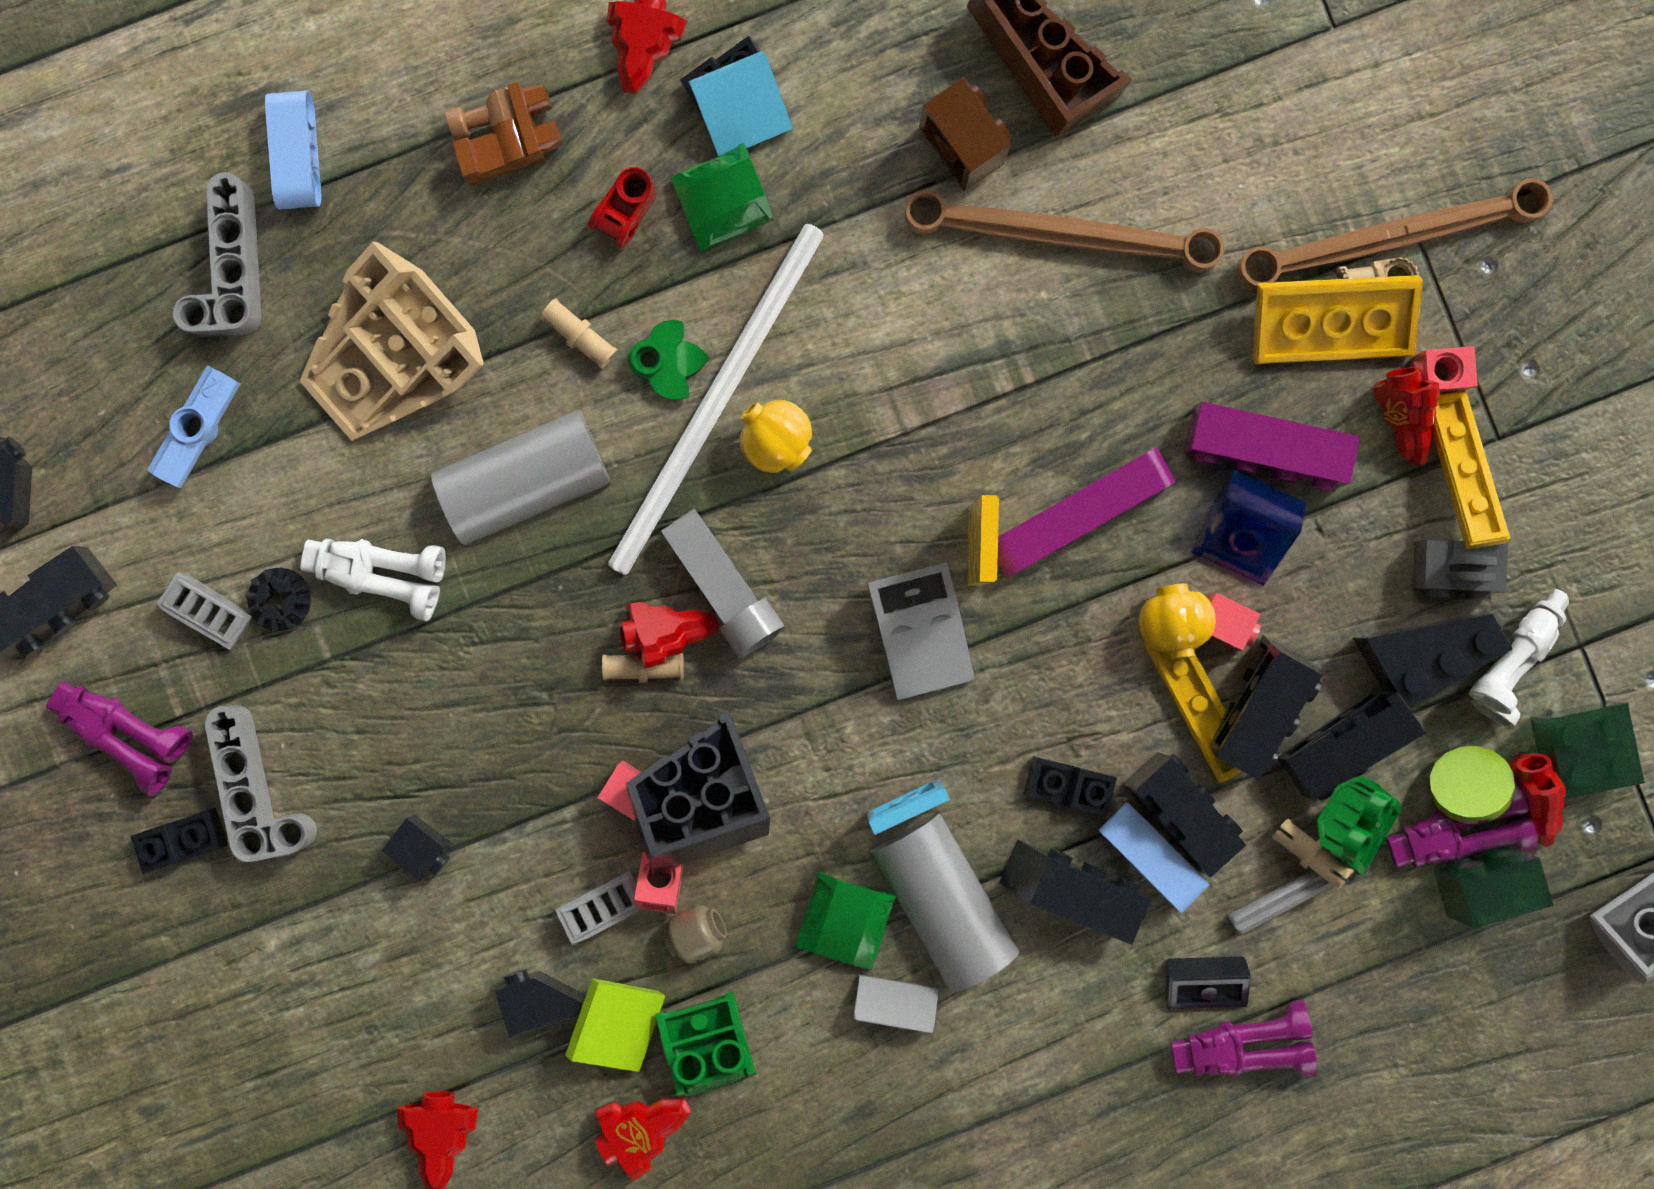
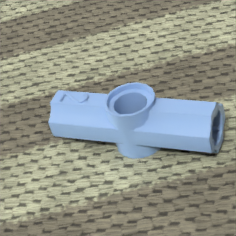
M207 365L185 405L176 410L171 416L169 422L170 431L147 471L167 483L182 488L205 446L211 444L216 439L218 423L241 383ZM198 417L201 422L200 431L191 437L188 433V424L193 418Z

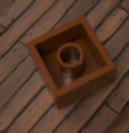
M963 77L923 105L919 128L965 192L1004 164L1011 143L1008 141L1011 139V135L1000 118L994 120L985 108L988 105L987 100L978 86L974 84L970 87Z

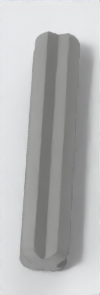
M1333 869L1332 871L1342 879V876ZM1311 870L1231 913L1229 916L1230 922L1236 932L1245 934L1333 885L1314 870Z

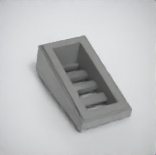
M177 573L156 604V607L229 650L234 648L253 618L247 611L187 573ZM187 588L191 591L182 605H177ZM202 596L206 600L194 616L190 612ZM215 605L219 606L220 610L211 624L205 623ZM231 613L236 617L225 634L219 632V629Z
M631 870L559 905L555 909L572 945L643 910L635 907L634 897L637 882ZM621 884L632 903L628 907H625L616 889ZM608 892L617 911L612 915L601 896ZM593 900L602 918L598 922H595L587 905V902ZM575 908H578L587 926L580 930L571 911Z

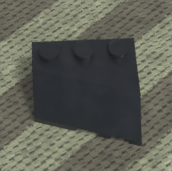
M730 711L721 715L718 721L705 731H699L690 737L688 743L669 756L665 755L626 783L638 832L653 874L769 835L770 816Z

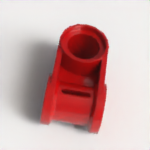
M629 167L623 170L607 195L595 208L589 219L588 227L592 230L600 229L615 239L618 247L621 249L625 248L634 237L642 219L656 198V187L649 174L639 167ZM635 180L646 182V190L642 196L637 198L627 196V188L631 182ZM608 219H612L613 221L617 222V223L620 224L621 226H617L616 224H614L613 222H611V221L608 220Z

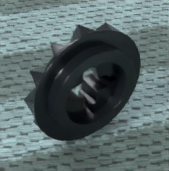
M279 567L264 570L251 580V586L245 595L248 604L247 612L257 622V625L271 631H286L298 626L306 618L311 606V592L307 582L297 572L287 568ZM273 588L278 593H293L282 601V611L277 606H264L273 597Z

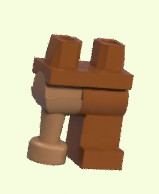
M518 81L507 85L508 88L494 90L489 94L485 105L464 113L461 107L445 110L446 120L455 140L452 143L462 176L471 186L526 167L532 163L536 164L546 161L544 153L563 145L562 137L555 121L536 126L533 115L552 109L550 97L544 85L530 86L523 89ZM491 125L493 133L469 139L471 128Z

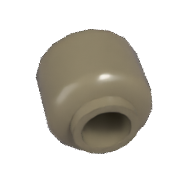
M700 904L670 918L668 934L664 936L667 950L673 957L678 956L683 962L694 964L721 951L724 944L723 939L727 937V929L723 918L716 909H709L705 905Z

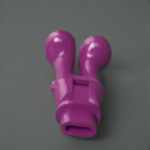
M62 681L56 687L46 704L47 709L58 715L57 721L61 724H66L73 733L85 742L87 747L90 749L97 748L108 754L129 770L134 776L138 789L150 797L159 793L170 779L172 768L164 762L178 760L186 752L193 739V732L185 727L176 725L165 730L152 727L127 711L123 703L117 698H106L89 692L83 686L75 688L65 681ZM117 729L146 747L164 762L142 754L115 737L114 734Z
M1515 779V794L1510 807L1500 817L1493 820L1515 817L1529 812L1527 801ZM1435 810L1432 816L1415 823L1411 827H1402V833L1386 837L1396 868L1409 864L1419 868L1423 864L1459 863L1463 857L1500 847L1513 846L1520 853L1536 851L1538 848L1537 834L1532 820L1529 817L1522 816L1511 820L1503 826L1461 837L1459 830L1478 824L1459 822L1449 818L1440 810ZM1489 819L1478 821V824L1489 822Z
M1304 1000L1289 1002L1285 1015L1275 1020L1250 1024H1232L1230 1021L1222 1022L1218 1027L1196 1034V1037L1191 1033L1188 1034V1039L1171 1042L1176 1074L1194 1071L1195 1077L1209 1074L1228 1075L1233 1078L1239 1077L1241 1073L1255 1070L1294 1069L1301 1077L1317 1076L1318 1072L1315 1047L1311 1040H1305L1312 1039L1313 1032ZM1303 1040L1282 1048L1244 1052L1243 1045L1253 1043Z

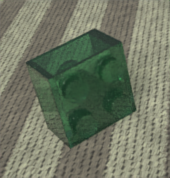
M1606 701L1530 717L1537 753L1546 755L1551 759L1553 771L1565 785L1566 796L1563 799L1645 783L1628 703Z
M1508 847L1485 850L1483 851L1484 856L1471 860L1469 856H1466L1459 861L1445 862L1446 867L1433 870L1447 917L1473 929L1554 906L1540 857L1524 853L1522 849L1514 850Z

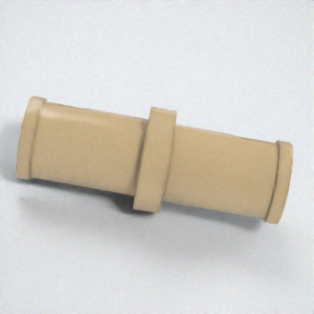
M556 298L547 305L539 317L567 339L565 344L571 349L577 347L594 361L600 369H604L618 351L617 348L611 346L591 329L592 324L586 319L581 321L560 304Z
M683 653L669 656L666 658L665 663L646 669L642 667L638 655H603V680L639 679V683H648V679H684Z
M1289 818L1280 827L1289 833L1293 839L1281 830H1277L1272 837L1274 841L1279 842L1301 860L1299 864L1305 869L1310 867L1333 885L1337 891L1344 885L1345 881L1332 870L1337 871L1345 879H1348L1354 872L1352 868H1349L1322 847L1320 839L1316 842L1293 824Z

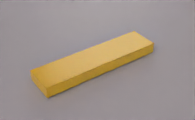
M1465 390L1440 394L1437 399L1436 415L1434 416V424L1431 426L1465 548L1469 550L1505 544L1509 541L1510 536L1467 392Z
M1143 641V646L1216 782L1220 784L1243 772L1217 758L1209 748L1226 710L1196 654L1193 658L1171 660L1170 653L1155 650Z

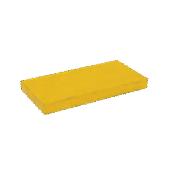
M1419 275L1257 283L1252 359L1255 364L1415 356L1423 279Z
M981 495L969 506L967 586H984L997 580L999 498L996 495Z

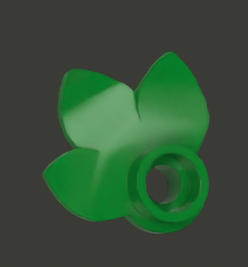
M667 320L657 324L651 331L648 340L636 343L631 348L628 356V363L632 372L641 379L649 380L652 388L658 395L672 400L689 398V386L685 377H690L700 371L709 360L708 355L699 346L683 341L684 323L680 320ZM645 354L655 355L656 363L652 367H644L641 360Z

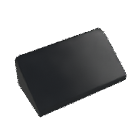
M1244 957L1166 959L1167 1009L1248 1007L1251 974Z

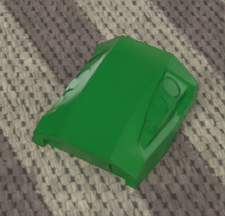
M744 143L739 144L737 148L717 158L679 172L671 177L700 253L735 240L764 224L774 221L766 195Z
M1363 775L1338 784L1317 819L1321 846L1341 859L1356 874L1364 877L1368 866L1398 815L1400 816L1403 807L1395 797L1385 791L1377 782Z
M818 870L795 946L818 955L872 970L896 894L868 889L865 885L863 887L850 883L849 880L845 882L833 877V875L828 876L826 872Z
M733 991L699 1004L655 1014L677 1096L684 1097L701 1094L757 1075L738 1003Z

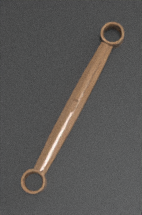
M1529 178L1511 188L1505 196L1451 206L1369 226L1278 253L1268 247H1255L1239 260L1236 267L1237 279L1246 289L1257 291V283L1274 282L1282 274L1370 256L1459 233L1506 218H1511L1513 221L1521 224L1531 223L1548 212L1552 205V192L1545 182ZM1520 189H1529L1537 195L1539 199V210L1537 213L1529 214L1519 207L1517 193ZM1253 256L1265 258L1271 266L1270 278L1266 282H1257L1251 279L1245 269L1246 260Z
M931 190L915 192L908 199L905 209V221L908 227L921 235L932 234L941 226L999 237L1074 248L1181 259L1186 268L1197 273L1211 270L1224 254L1223 239L1216 231L1209 228L1196 229L1188 237L1069 217L945 204L942 197ZM919 200L932 201L938 207L939 217L930 225H920L910 215L912 205ZM1206 238L1214 245L1216 254L1211 263H1198L1191 257L1188 245L1192 240Z

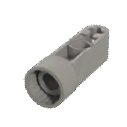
M695 508L661 530L724 623L720 628V632L739 659L755 652L786 628L766 598L758 601Z

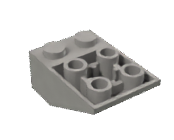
M947 562L867 583L897 700L975 680L959 606Z

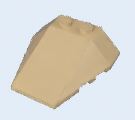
M372 242L346 271L342 281L345 283L337 303L331 306L328 316L331 318L323 336L318 337L299 382L348 438L354 441L457 392L484 363L475 330L423 270L378 242Z

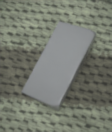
M860 975L853 1019L933 1033L939 988Z

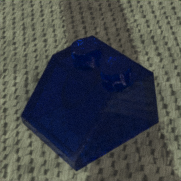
M1233 469L1217 494L1192 547L1191 553L1264 586L1301 533L1307 503Z

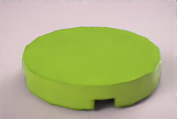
M1464 746L1446 752L1435 762L1430 774L1431 794L1438 809L1449 818L1466 824H1478V821L1486 819L1491 821L1500 817L1510 807L1515 794L1514 774L1507 761L1493 750L1479 746Z

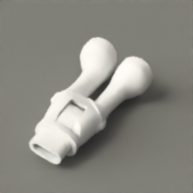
M328 538L323 542L308 539L304 545L300 569L315 573L316 578L319 580L326 579L335 585L346 588L350 594L358 595L361 592H366L406 602L410 605V613L414 618L428 621L438 602L439 586L373 574V568L375 566L412 574L428 581L440 582L444 575L446 556L445 549L436 545L427 546L421 554H409L372 546L369 541L363 539L357 542H335Z
M1553 589L1546 601L1541 600L1533 606L1526 617H1523L1519 628L1510 637L1513 649L1505 653L1482 677L1477 679L1468 693L1472 697L1470 702L1487 718L1508 728H1514L1520 719V712L1516 708L1518 700L1512 690L1519 679L1537 661L1541 662L1544 660L1545 656L1554 646L1559 636L1557 628L1558 626H1563L1566 621L1564 611L1569 604V598L1566 593Z

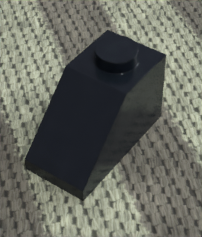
M0 437V521L5 527L23 529L29 524L32 467L23 458L26 455L25 450L11 437Z
M527 969L517 970L503 976L505 982L501 983L495 990L509 1037L579 1015L586 994L541 971L528 974Z

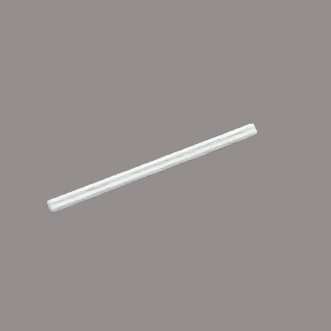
M805 224L609 560L608 565L613 570L626 575L635 563L822 241L823 232L817 227Z

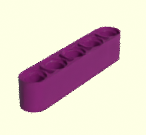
M1157 447L998 536L997 564L1005 578L1021 571L1174 484L1176 480Z

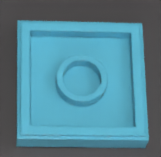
M764 51L689 81L718 157L737 148L741 143H744L745 147L748 148L793 129Z
M936 779L869 810L867 813L868 821L876 835L949 801L950 798L942 783Z

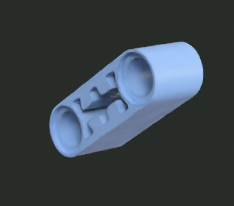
M308 90L266 94L265 112L270 176L275 206L278 210L319 207L321 205V183L315 109L312 96Z
M1126 802L1098 830L1181 914L1210 886L1129 803Z

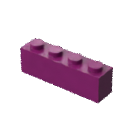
M1200 402L1193 409L1184 453L1195 455L1194 461L1201 464L1218 466L1219 461L1233 463V470L1238 472L1257 474L1258 469L1273 472L1272 479L1296 483L1297 478L1312 481V488L1335 492L1336 487L1345 486L1351 482L1360 436Z

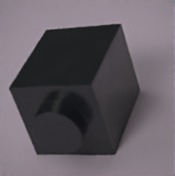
M413 815L405 819L381 851L418 880H422L430 873L437 876L451 858L446 852L452 843L418 816Z

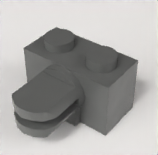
M1415 541L1412 589L1426 590V597L1451 598V591L1466 592L1467 600H1491V593L1506 592L1508 544L1466 550L1464 541Z

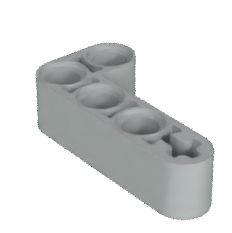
M222 172L210 179L206 190L212 294L182 297L173 308V318L177 326L186 332L202 338L248 335L257 330L261 323L255 197L251 188L231 173ZM233 188L236 190V194H232ZM226 196H229V202L225 200ZM239 226L240 234L237 240L227 243L226 235L232 227ZM241 266L242 276L235 283H229L228 276L231 269ZM243 305L244 316L242 320L233 324L230 318L231 312L237 306ZM203 308V320L198 325L192 326L191 315L196 309Z
M241 705L219 706L213 709L207 715L205 729L232 854L243 862H254L291 854L310 846L317 835V827L308 815L299 813L277 818L273 816L251 712ZM234 718L235 726L225 728L224 721ZM240 739V744L227 745V741ZM235 752L239 753L245 761V766L241 773L236 772L231 766V758ZM242 792L248 793L253 800V807L249 813L240 807L239 797ZM289 823L297 825L301 831V838L298 843L291 842L286 835ZM251 831L256 833L261 839V847L258 852L253 851L248 846L247 837Z

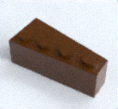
M969 0L966 6L1056 138L1120 97L1132 81L1124 71L1118 72L1105 60L1107 56L1095 45L1091 47L1074 32L1076 28L1065 18L1061 20L1046 6L1047 2L1045 0Z

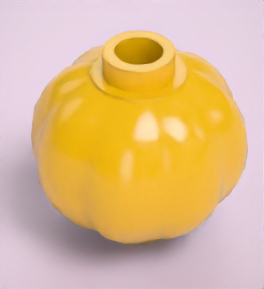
M773 400L760 405L756 401L740 417L744 422L739 437L740 448L747 461L756 469L763 472L778 473L786 468L791 472L799 467L809 456L812 450L808 445L812 438L811 423L807 414L792 402Z
M1174 584L1155 589L1157 597L1147 600L1139 614L1138 623L1142 638L1153 649L1170 653L1171 660L1195 657L1194 649L1207 642L1215 629L1216 616L1210 600L1201 592L1189 591L1188 584Z

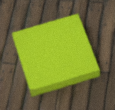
M592 978L565 1056L573 1062L639 1072L657 1022L655 1014L660 1013L665 995L657 990Z

